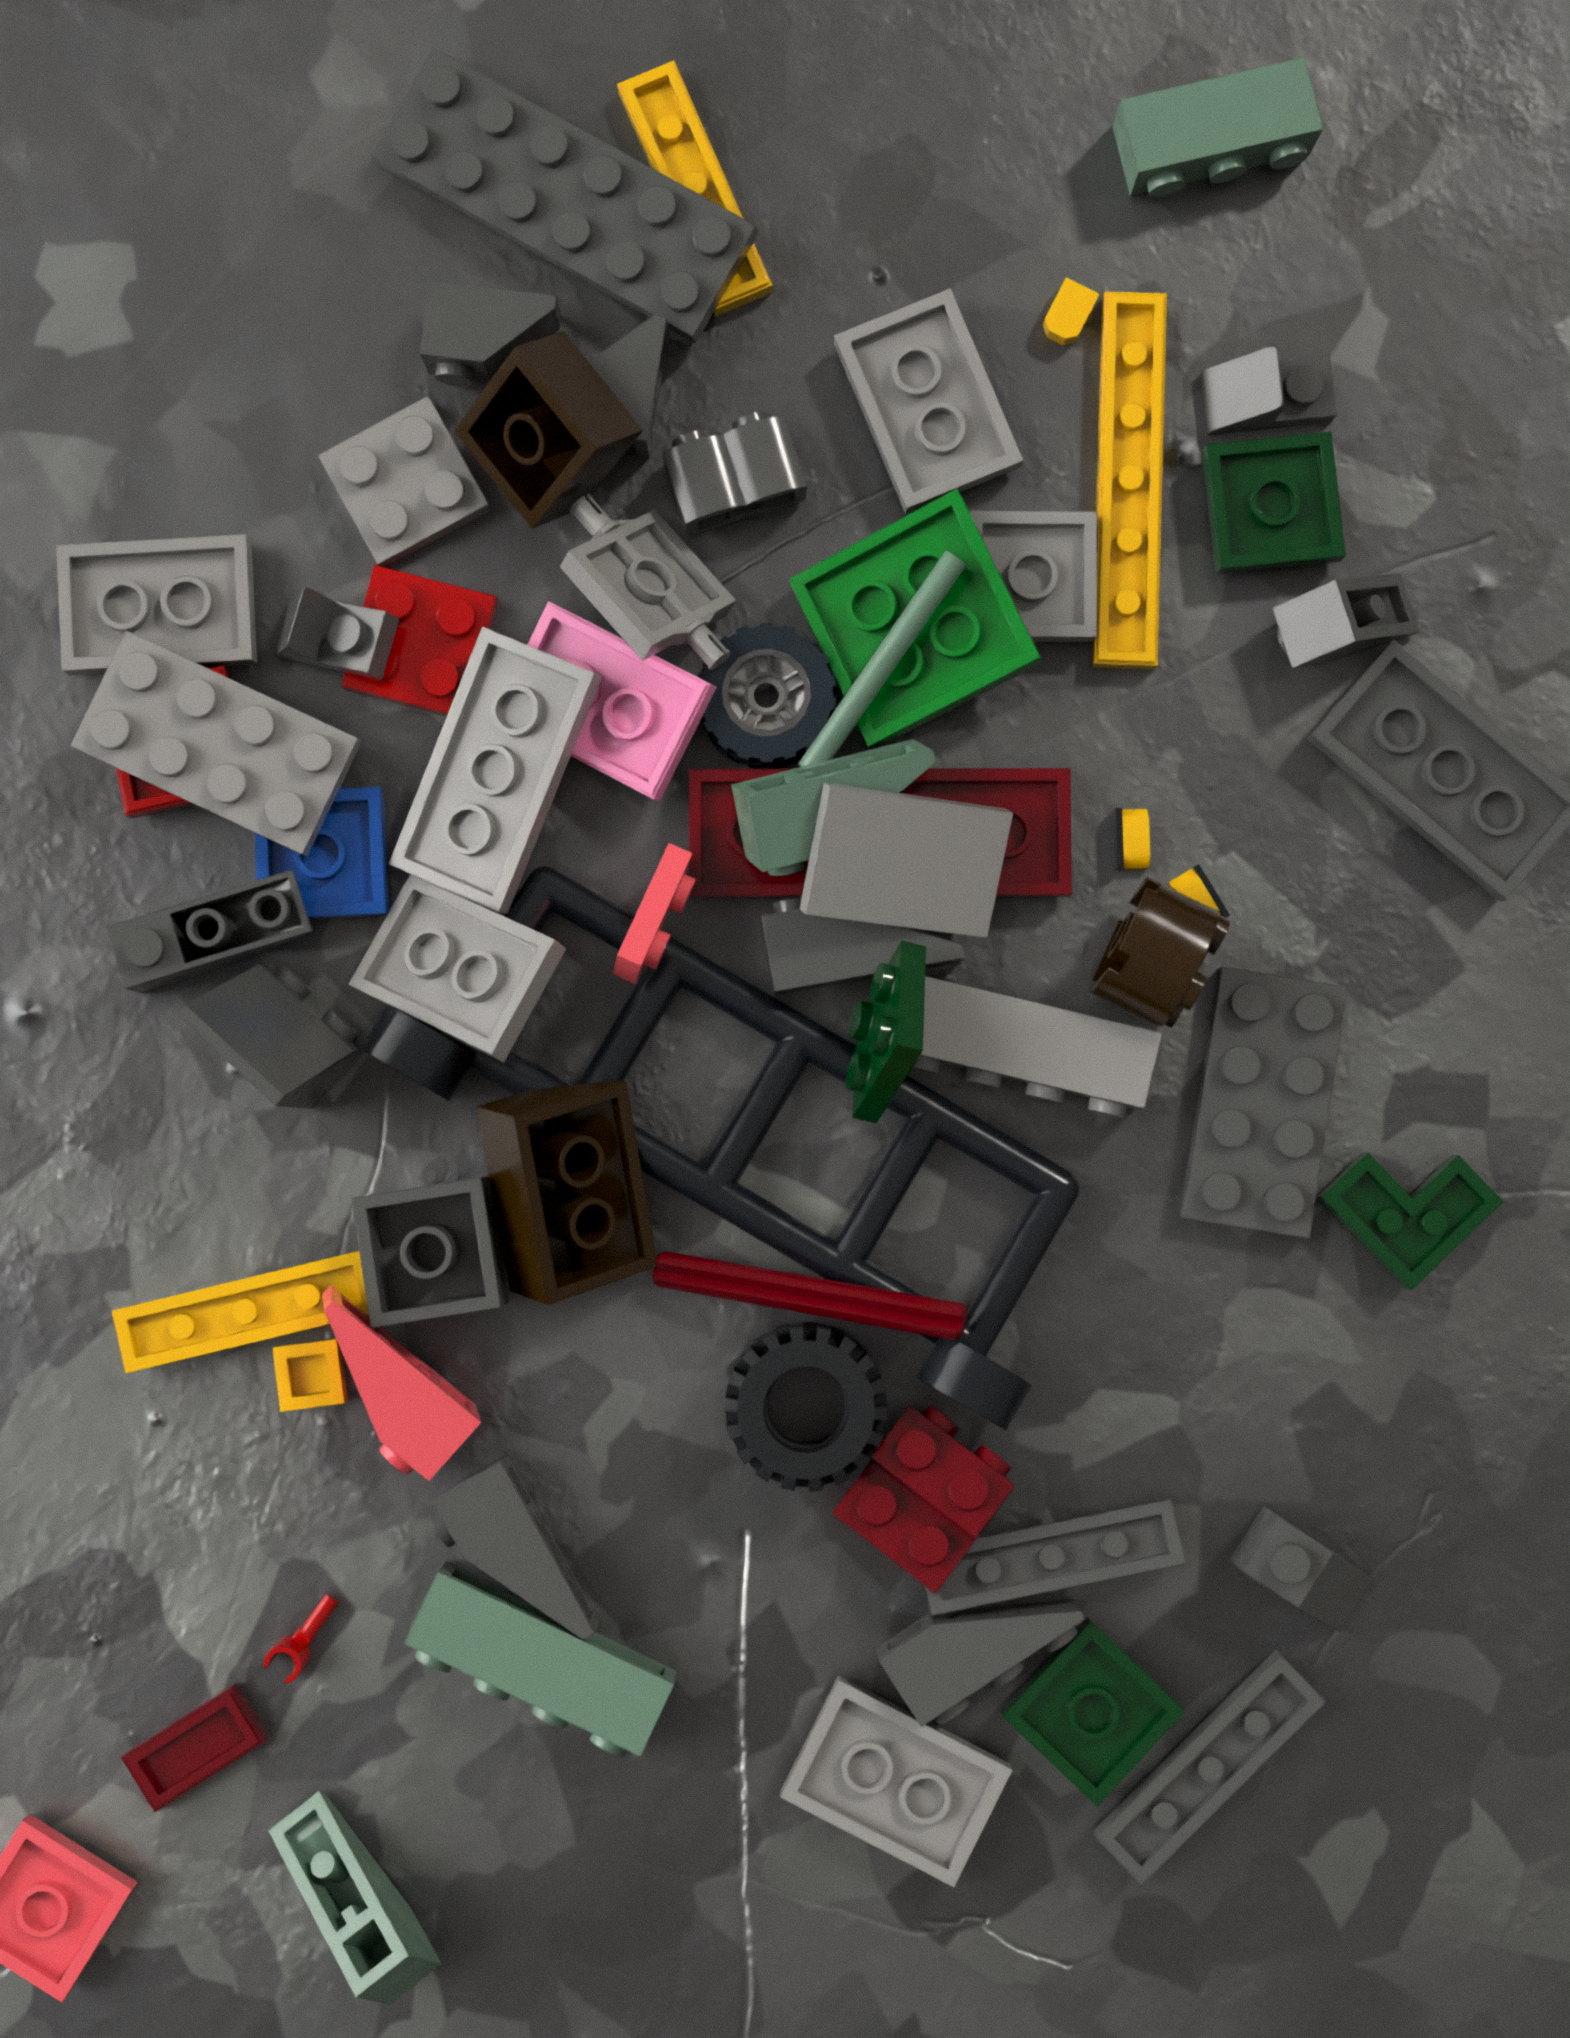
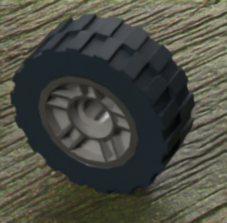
M760 623L758 627L748 628L747 625L736 629V634L729 638L725 636L720 640L726 649L731 651L729 658L718 668L715 667L713 671H710L703 661L702 673L698 675L699 678L717 687L700 720L703 729L708 733L713 745L718 750L722 749L727 753V758L736 763L739 761L747 763L749 768L761 769V766H773V769L784 768L786 763L794 760L797 763L802 759L835 710L836 682L834 674L831 673L829 668L830 662L824 652L820 653L815 648L813 640L807 635L802 637L795 633L794 628L785 625L783 628L772 626V623ZM772 684L776 687L778 701L775 705L768 708L759 706L754 699L755 690L759 692L763 689H769Z

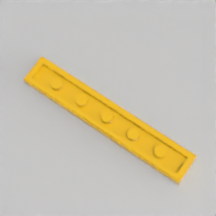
M1104 291L1102 297L1096 493L1097 637L1092 642V668L1155 670L1158 666L1167 293Z

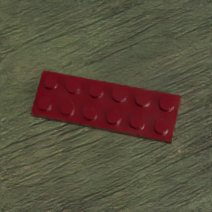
M928 768L900 792L903 794L1006 808L1013 812L996 898L1070 897L1072 895L1071 768ZM689 769V852L692 853L689 863V876L696 879L689 898L802 897L809 860L805 861L806 867L799 872L789 875L772 876L768 874V871H760L745 858L731 784L791 769Z

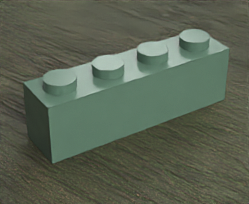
M447 1561L437 1572L404 1642L405 1645L417 1650L415 1658L426 1666L441 1672H450L451 1668L454 1667L475 1677L473 1685L483 1693L500 1700H508L509 1696L513 1695L533 1705L531 1711L540 1720L559 1728H566L568 1723L578 1726L592 1733L590 1737L592 1743L617 1756H625L627 1750L641 1756L674 1686L677 1673L676 1670L598 1633L582 1640L520 1596Z

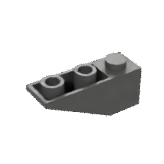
M293 869L106 926L124 989L142 994L202 976L313 932Z
M1073 1599L973 1608L931 1616L930 1612L876 1647L878 1661L920 1726L923 1727L933 1719H935L938 1725H941L961 1714L970 1704L967 1697L989 1683L992 1689H996L1018 1676L1024 1669L1021 1661L1039 1649L1043 1648L1046 1653H1050L1066 1645L1078 1634L1075 1626L1085 1620V1617Z

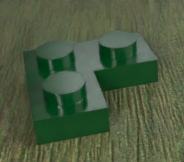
M1362 1153L1317 1196L1393 1277L1408 1290H1413L1504 1202L1459 1155H1452L1409 1196L1369 1153Z

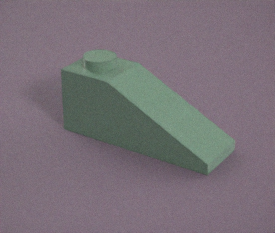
M914 739L821 763L731 784L745 858L760 871H768V874L772 876L789 875L803 870L806 867L805 861H808L810 857L824 782L900 793L935 763L934 751Z
M318 1791L268 1830L356 1998L390 2005L442 1964L411 1907L325 1792Z

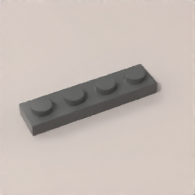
M1168 1499L978 1538L936 1595L926 1588L931 1616L1184 1565L1186 1560L1172 1501Z
M1275 1650L1093 1830L1096 1839L1143 1885L1326 1701Z

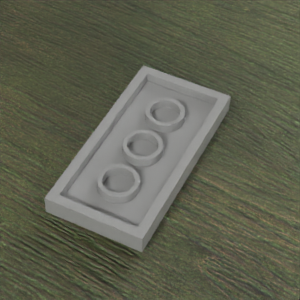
M482 626L389 865L498 913L508 914L603 676Z
M125 631L70 746L307 857L362 742L348 733L131 632Z

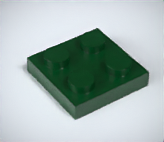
M1331 432L1205 445L1202 450L1216 575L1342 561L1346 556Z
M902 940L889 963H880L873 976L870 995L866 1002L859 1000L853 1009L849 1023V1037L856 1039V1052L850 1060L846 1075V1088L854 1091L852 1118L877 1123L923 1051L926 946Z
M1087 1617L1077 1627L1078 1634L1066 1645L1057 1649L1000 1712L1006 1721L1098 1807L1184 1714L1185 1710L1161 1685Z

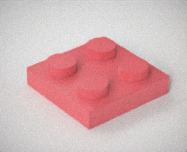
M29 1814L21 1821L0 1855V1964L62 2003L70 1994L138 1882Z

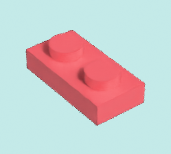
M668 843L617 954L613 975L637 984L644 966L654 970L657 969L671 937V934L661 930L670 910L682 914L696 882L695 878L686 875L692 857L691 852Z

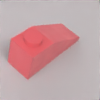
M330 1285L322 1294L324 1311L378 1439L383 1444L379 1449L381 1454L402 1473L408 1475L414 1469L430 1481L481 1424L476 1404L382 1326L371 1328L369 1316Z

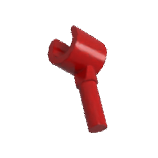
M326 1593L302 1627H299L294 1635L282 1637L267 1652L264 1658V1668L266 1669L278 1653H286L293 1658L295 1668L284 1683L294 1681L308 1665L311 1659L309 1645L315 1639L314 1636L338 1605V1600Z

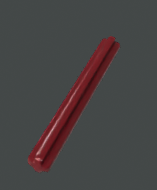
M668 1251L657 1255V1260L655 1261L657 1267L653 1269V1283L661 1288L952 1340L959 1339L966 1327L967 1308L963 1303Z

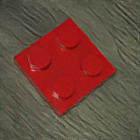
M374 565L363 607L386 611L400 620L382 680L345 672L341 686L346 691L447 716L482 626L490 630L492 628L499 602L497 597Z

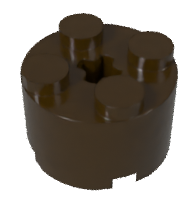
M1146 877L1129 902L1138 907L1136 912H1129L1124 921L1119 920L1096 968L1092 980L1096 983L1090 989V993L1160 1027L1166 1025L1172 1028L1183 1008L1190 1010L1198 999L1207 975L1199 972L1198 969L1204 961L1207 952L1214 955L1220 947L1230 926V920L1219 915V911L1150 877Z

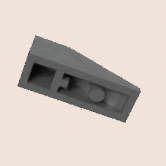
M802 897L772 903L773 914L761 915L775 995L873 978L880 963H889L902 940L926 946V968L960 963L965 958L962 944L904 927L806 915L800 910Z
M508 1454L441 1490L432 1499L437 1510L431 1513V1519L438 1535L447 1547L456 1544L463 1558L582 1640L596 1633L600 1621Z

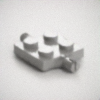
M591 494L580 497L572 505L570 513L577 518L593 537L590 541L568 551L560 565L564 573L642 661L671 645L688 644L704 661L710 671H713L715 667L721 666L729 658L731 651L726 649L707 626L726 617L735 604L736 599L655 509L635 519L617 521L612 520L604 512Z

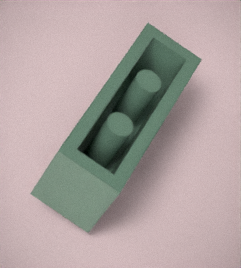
M1305 57L1122 99L1112 124L1129 195L1133 196L1149 192V196L1154 198L1174 194L1182 190L1186 183L1209 178L1211 183L1228 182L1246 173L1247 169L1270 164L1272 169H1284L1294 166L1308 157L1323 131Z

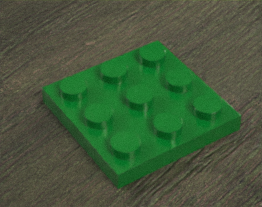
M958 489L949 492L788 579L822 651L830 662L829 666L845 696L945 550L966 564L964 570L858 721L857 725L867 746L871 749L879 748L1043 663L1041 655Z

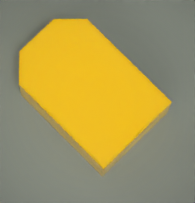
M1066 277L1044 319L1043 328L1046 337L1062 346L1076 342L1098 300L1099 293Z

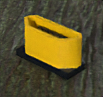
M1115 808L1113 810L1115 870L1149 869L1151 854L1148 810Z
M1199 864L1168 882L1170 888L1219 911V915L1225 918L1230 916Z

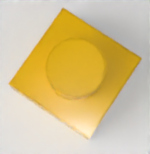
M336 1338L279 1345L272 1348L280 1412L344 1404L349 1401L343 1354Z

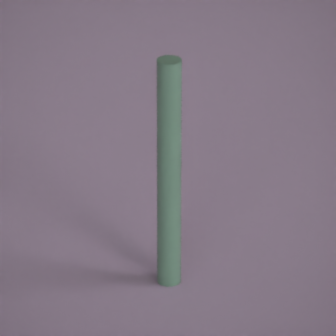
M945 550L798 764L801 767L833 759L966 567L963 561Z

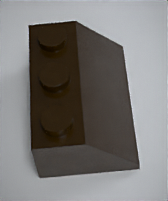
M616 1080L534 1089L476 1107L511 1292L546 1305H551L657 1267L655 1263L657 1256L626 1081Z

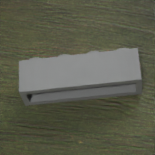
M925 976L923 1051L912 1068L938 1074L940 1063L965 1068L963 1080L1000 1088L1002 1078L1027 1083L1025 1092L1027 1096L1063 1103L1065 1093L1090 1098L1087 1110L1125 1118L1127 1107L1132 1109L1145 1108L1162 1033Z

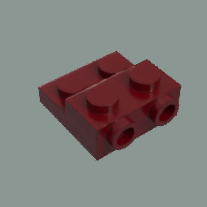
M909 1406L880 1444L879 1448L873 1453L871 1462L832 1511V1514L936 1595L1013 1492L1015 1485L1005 1478L1011 1467L994 1452L980 1445L973 1454L956 1441L953 1437L959 1428L944 1414L931 1406H928L921 1414L912 1406Z

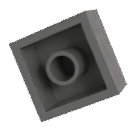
M489 1177L351 1198L371 1328L500 1308L509 1303Z

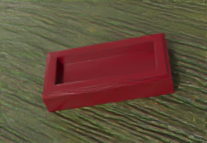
M234 1683L127 1751L121 1759L153 1811L157 1812L265 1743L269 1736L237 1684Z

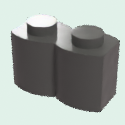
M766 412L747 414L732 423L733 429L724 434L709 436L705 430L688 432L674 439L671 443L673 448L663 452L664 468L686 536L716 530L744 518L778 511L806 500L807 485L784 415L769 418Z

